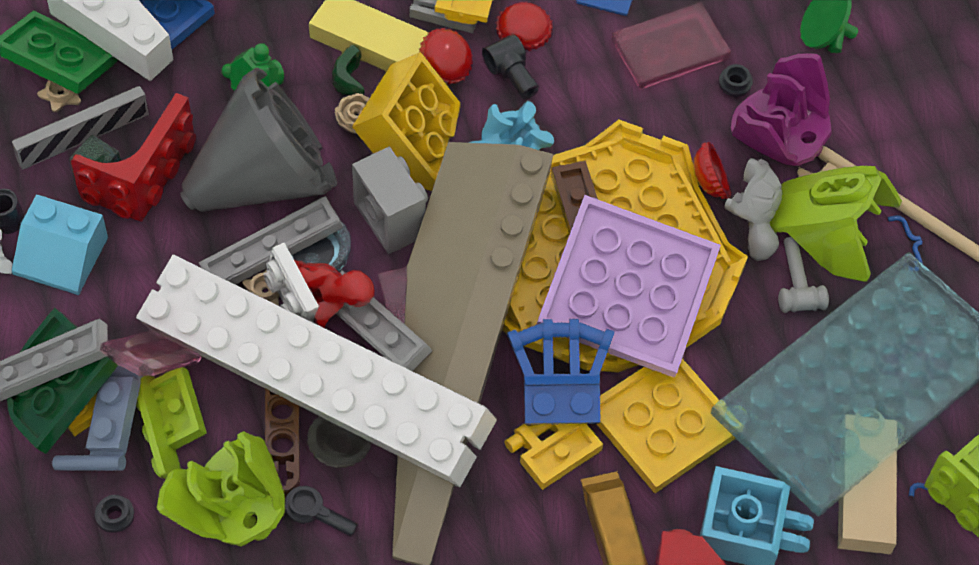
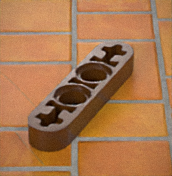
M265 388V444L272 457L278 476L279 464H286L288 480L286 485L282 486L286 499L292 489L300 486L299 405ZM278 405H287L291 407L293 413L287 419H277L272 415V411ZM287 438L291 440L293 447L286 453H278L273 450L272 444L277 439Z

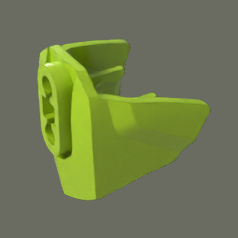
M244 431L237 435V440L223 443L224 447L207 462L205 467L190 461L187 463L188 469H174L170 471L160 489L157 504L158 511L201 537L219 539L231 545L242 547L252 540L259 541L269 536L285 512V496L274 462L264 440L261 437L250 435Z

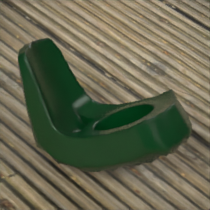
M353 44L347 47L337 58L332 70L331 79L335 91L346 96L357 93L365 94L364 87L350 76L359 67L361 52Z

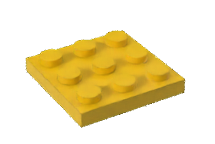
M683 358L675 377L643 367L600 395L601 422L597 424L598 427L654 493L739 437L743 431L740 423Z

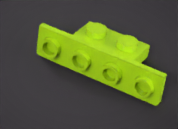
M129 345L123 348L126 359L125 363H143L145 367V374L140 378L141 383L136 407L141 412L144 422L142 432L152 450L153 458L151 463L155 473L160 478L167 479L170 471L181 469L176 449L207 434L188 370L180 365L155 379L148 355Z

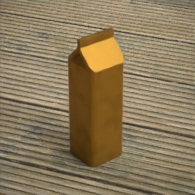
M618 472L581 479L586 508L603 565H648L626 490L619 478Z

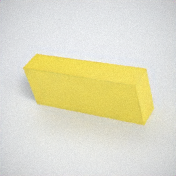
M325 0L309 22L310 38L342 52L353 44L360 50L362 61L385 71L389 69L391 64L419 53L420 43L423 41V37L429 33L355 0Z

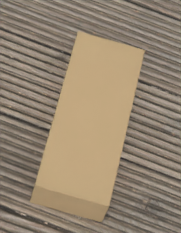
M844 416L840 426L838 549L891 554L896 546L897 421Z

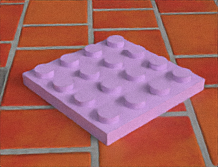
M584 195L536 325L542 323L543 319H552L553 323L569 322V319H579V322L605 331L606 328L613 330L615 333L607 353L675 377L721 245ZM579 338V343L596 349L600 346Z

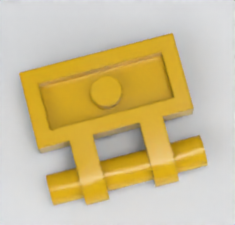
M522 424L514 430V435L504 441L511 453H514L521 447L528 449L527 452L520 456V463L542 490L601 452L603 443L587 424ZM549 429L555 432L542 442L538 438V436Z

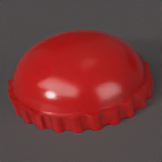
M519 2L506 7L504 11L500 12V16L497 17L498 21H496L499 39L514 34L520 39L524 49L528 51L544 46V43L548 42V38H551V32L553 31L552 20H550V16L546 14V11L540 6L529 2Z
M441 28L435 29L423 37L419 52L423 54L444 83L455 84L464 80L469 75V71L472 70L473 55L469 44L463 36L456 31H451V29Z
M711 142L702 143V147L695 154L693 163L699 185L707 194L713 197L730 198L731 188L716 148H714Z

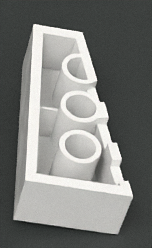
M47 0L50 14L149 81L173 61L169 34L139 0Z

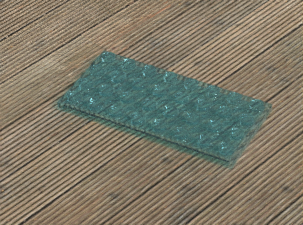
M908 252L713 405L710 414L780 481L789 485L790 491L819 517L979 382V313Z

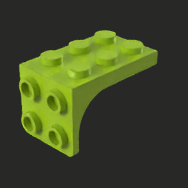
M977 435L954 456L948 451L940 454L924 486L937 503L944 504L956 516L957 521L964 529L972 531L979 538V435Z

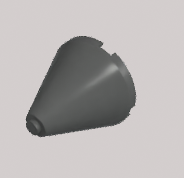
M255 68L242 77L182 182L183 191L180 195L191 210L196 208L200 212L318 196L324 195L337 186V178L332 164L328 162L322 167L323 160L319 151L323 147L292 100L276 82L267 87L261 81L267 74L260 68Z

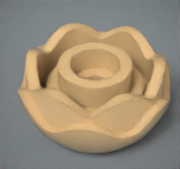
M357 93L349 95L340 101L339 106L335 109V116L338 124L344 130L357 134L352 128V125L359 116L355 114L361 113L370 97Z

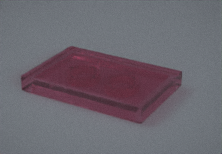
M701 2L612 32L611 37L613 44L640 89L729 59L731 50Z

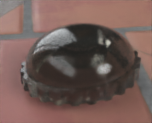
M321 416L313 421L307 435V445L310 446L309 451L314 454L313 456L319 462L335 468H346L347 466H354L355 463H360L362 458H365L370 451L372 443Z

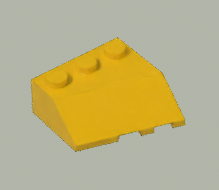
M419 52L390 65L352 125V128L373 154L390 146L397 158L401 156L406 161L410 170V177L413 181L421 183L424 189L432 191L449 138L455 135L460 102L423 54Z

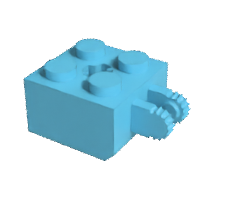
M716 466L709 488L700 536L706 540L723 560L744 565H774L779 549L799 553L809 551L810 540L808 538L782 531L783 527L803 532L811 531L814 519L809 515L786 510L790 486L785 482Z

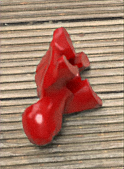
M294 260L319 306L314 317L316 325L324 328L328 320L342 309L344 303L352 307H362L367 305L375 295L372 280L361 270H351L342 275L335 267L327 263H305Z

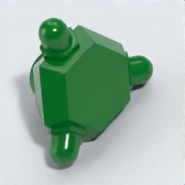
M263 43L257 44L254 48L251 47L235 57L232 63L225 64L221 70L222 75L231 80V88L234 91L242 77L255 68H260L266 72L267 76L261 79V81L267 87L275 82L280 86L284 81V71L281 64L277 60H271L269 48Z

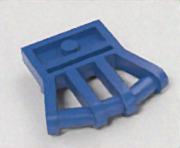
M543 319L542 323L517 332L516 329L507 332L509 342L524 375L525 425L600 424L599 373L615 331L607 328L605 331L579 322V319H569V322L553 323L552 319ZM553 337H569L570 374H553ZM543 338V374H534L523 346ZM579 338L600 345L589 374H580Z

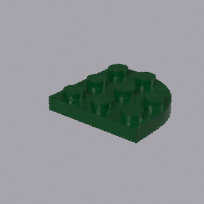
M54 307L20 352L76 329L78 326L63 312ZM108 355L14 395L12 398H7L8 411L14 425L36 449L47 454L119 365Z

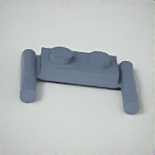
M117 363L119 366L97 392L86 449L90 451V455H56L52 462L54 470L123 471L125 469L126 459L124 456L127 452L141 383L140 378L145 374L143 363Z

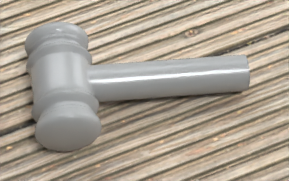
M792 237L786 238L784 240V247L793 287L790 290L786 288L780 290L778 303L781 311L787 313L791 310L795 313L796 311L804 310L816 311L818 308L821 310L827 309L829 294L824 285H820L817 288L815 286L808 287L799 244Z

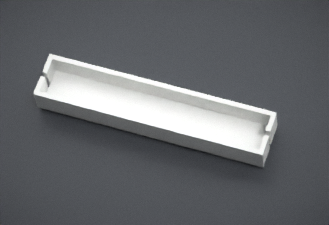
M175 255L171 256L156 282L161 287L159 292L152 289L136 316V319L151 331L461 487L476 459V455L466 445L462 444L464 438L475 448L481 450L496 422V418L486 407Z

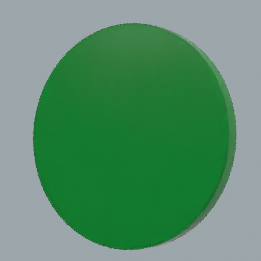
M812 0L801 22L800 33L804 44L813 49H821L829 45L828 50L831 53H841L844 36L854 39L858 34V28L847 22L851 12V0Z

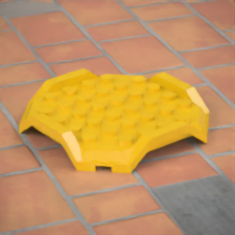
M617 120L586 145L553 155L551 167L586 161L598 200L721 245L686 345L687 348L721 324L748 256L731 245L725 237L699 188L688 144L663 136L662 140L642 133L643 128ZM551 171L502 329L506 334L515 329L517 332L536 325L569 238V232L552 181ZM553 337V357L569 363V338ZM543 338L527 344L525 347L543 353ZM579 343L580 368L591 370L598 349ZM607 353L601 371L621 372L639 364Z

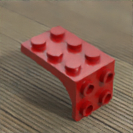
M176 93L141 148L134 155L123 161L101 163L76 154L71 160L80 197L92 206L100 205L112 210L122 218H132L142 222L150 208L159 203L163 194V187L167 181L176 176L180 160L185 152L189 153L194 147L196 134L193 130V114L190 110L189 98Z

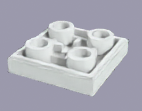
M281 243L272 248L269 262L266 263L267 272L263 274L265 282L272 293L278 292L284 303L280 307L313 323L319 306L285 243Z

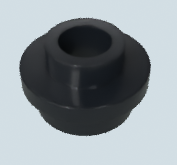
M730 65L720 74L719 87L729 96H744L752 88V76L749 70L742 65Z
M109 495L103 498L97 505L95 518L101 529L110 533H117L131 525L134 519V509L127 498L119 495ZM114 511L122 513L121 517L117 519L108 518Z

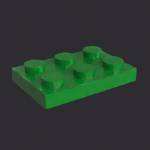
M32 11L0 35L1 57L76 94H79L117 62V58L77 31L36 11Z

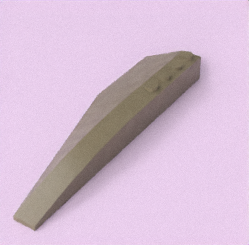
M448 142L407 266L404 325L432 349V352L413 372L480 404L548 182L553 154L515 144ZM464 438L462 444L467 446L468 440ZM400 456L397 459L392 558L413 565H431L455 484Z

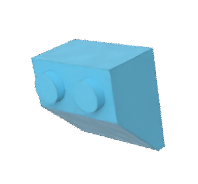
M36 194L21 222L12 274L79 295L108 239L103 215Z

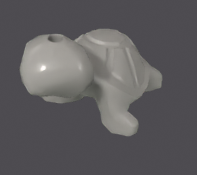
M751 158L747 162L743 181L748 183L744 193L740 194L737 192L732 199L728 198L725 203V209L734 215L748 220V249L750 257L756 261L767 260L779 247L778 236L771 228L770 221L774 218L776 210L782 201V190L778 177L770 168L769 163L762 159L757 161Z

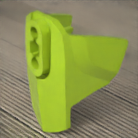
M853 166L821 171L783 182L781 184L782 201L776 210L774 218L770 221L773 231L775 233H788L820 266L824 267L831 274L863 282L868 281L871 273L863 246H866L868 241L858 230L857 219L866 211L880 215L881 209L878 205L900 207L902 200L887 175L878 171L875 166Z

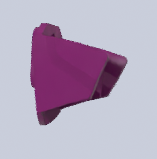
M795 54L786 58H780L775 64L773 72L768 74L765 88L750 95L736 108L731 121L732 136L760 153L787 165L799 166L813 161L815 157L821 154L824 144L832 135L829 116L830 95L821 57L818 54Z

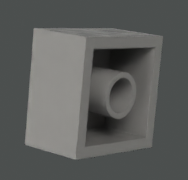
M389 146L353 163L354 204L388 255L415 242L425 214L428 196L421 183H415L410 177L409 167L403 157L397 158Z

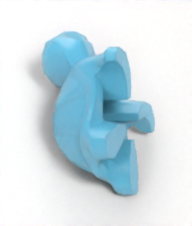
M527 101L517 111L502 113L499 112L496 104L492 105L488 109L487 121L482 130V140L468 143L515 144L539 150L551 147L554 144V138L549 132L540 130L534 120L536 108L532 102Z

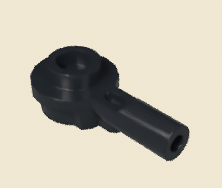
M298 486L292 489L286 497L285 510L288 516L295 522L304 524L317 519L350 537L353 536L357 529L358 523L323 506V498L312 487Z

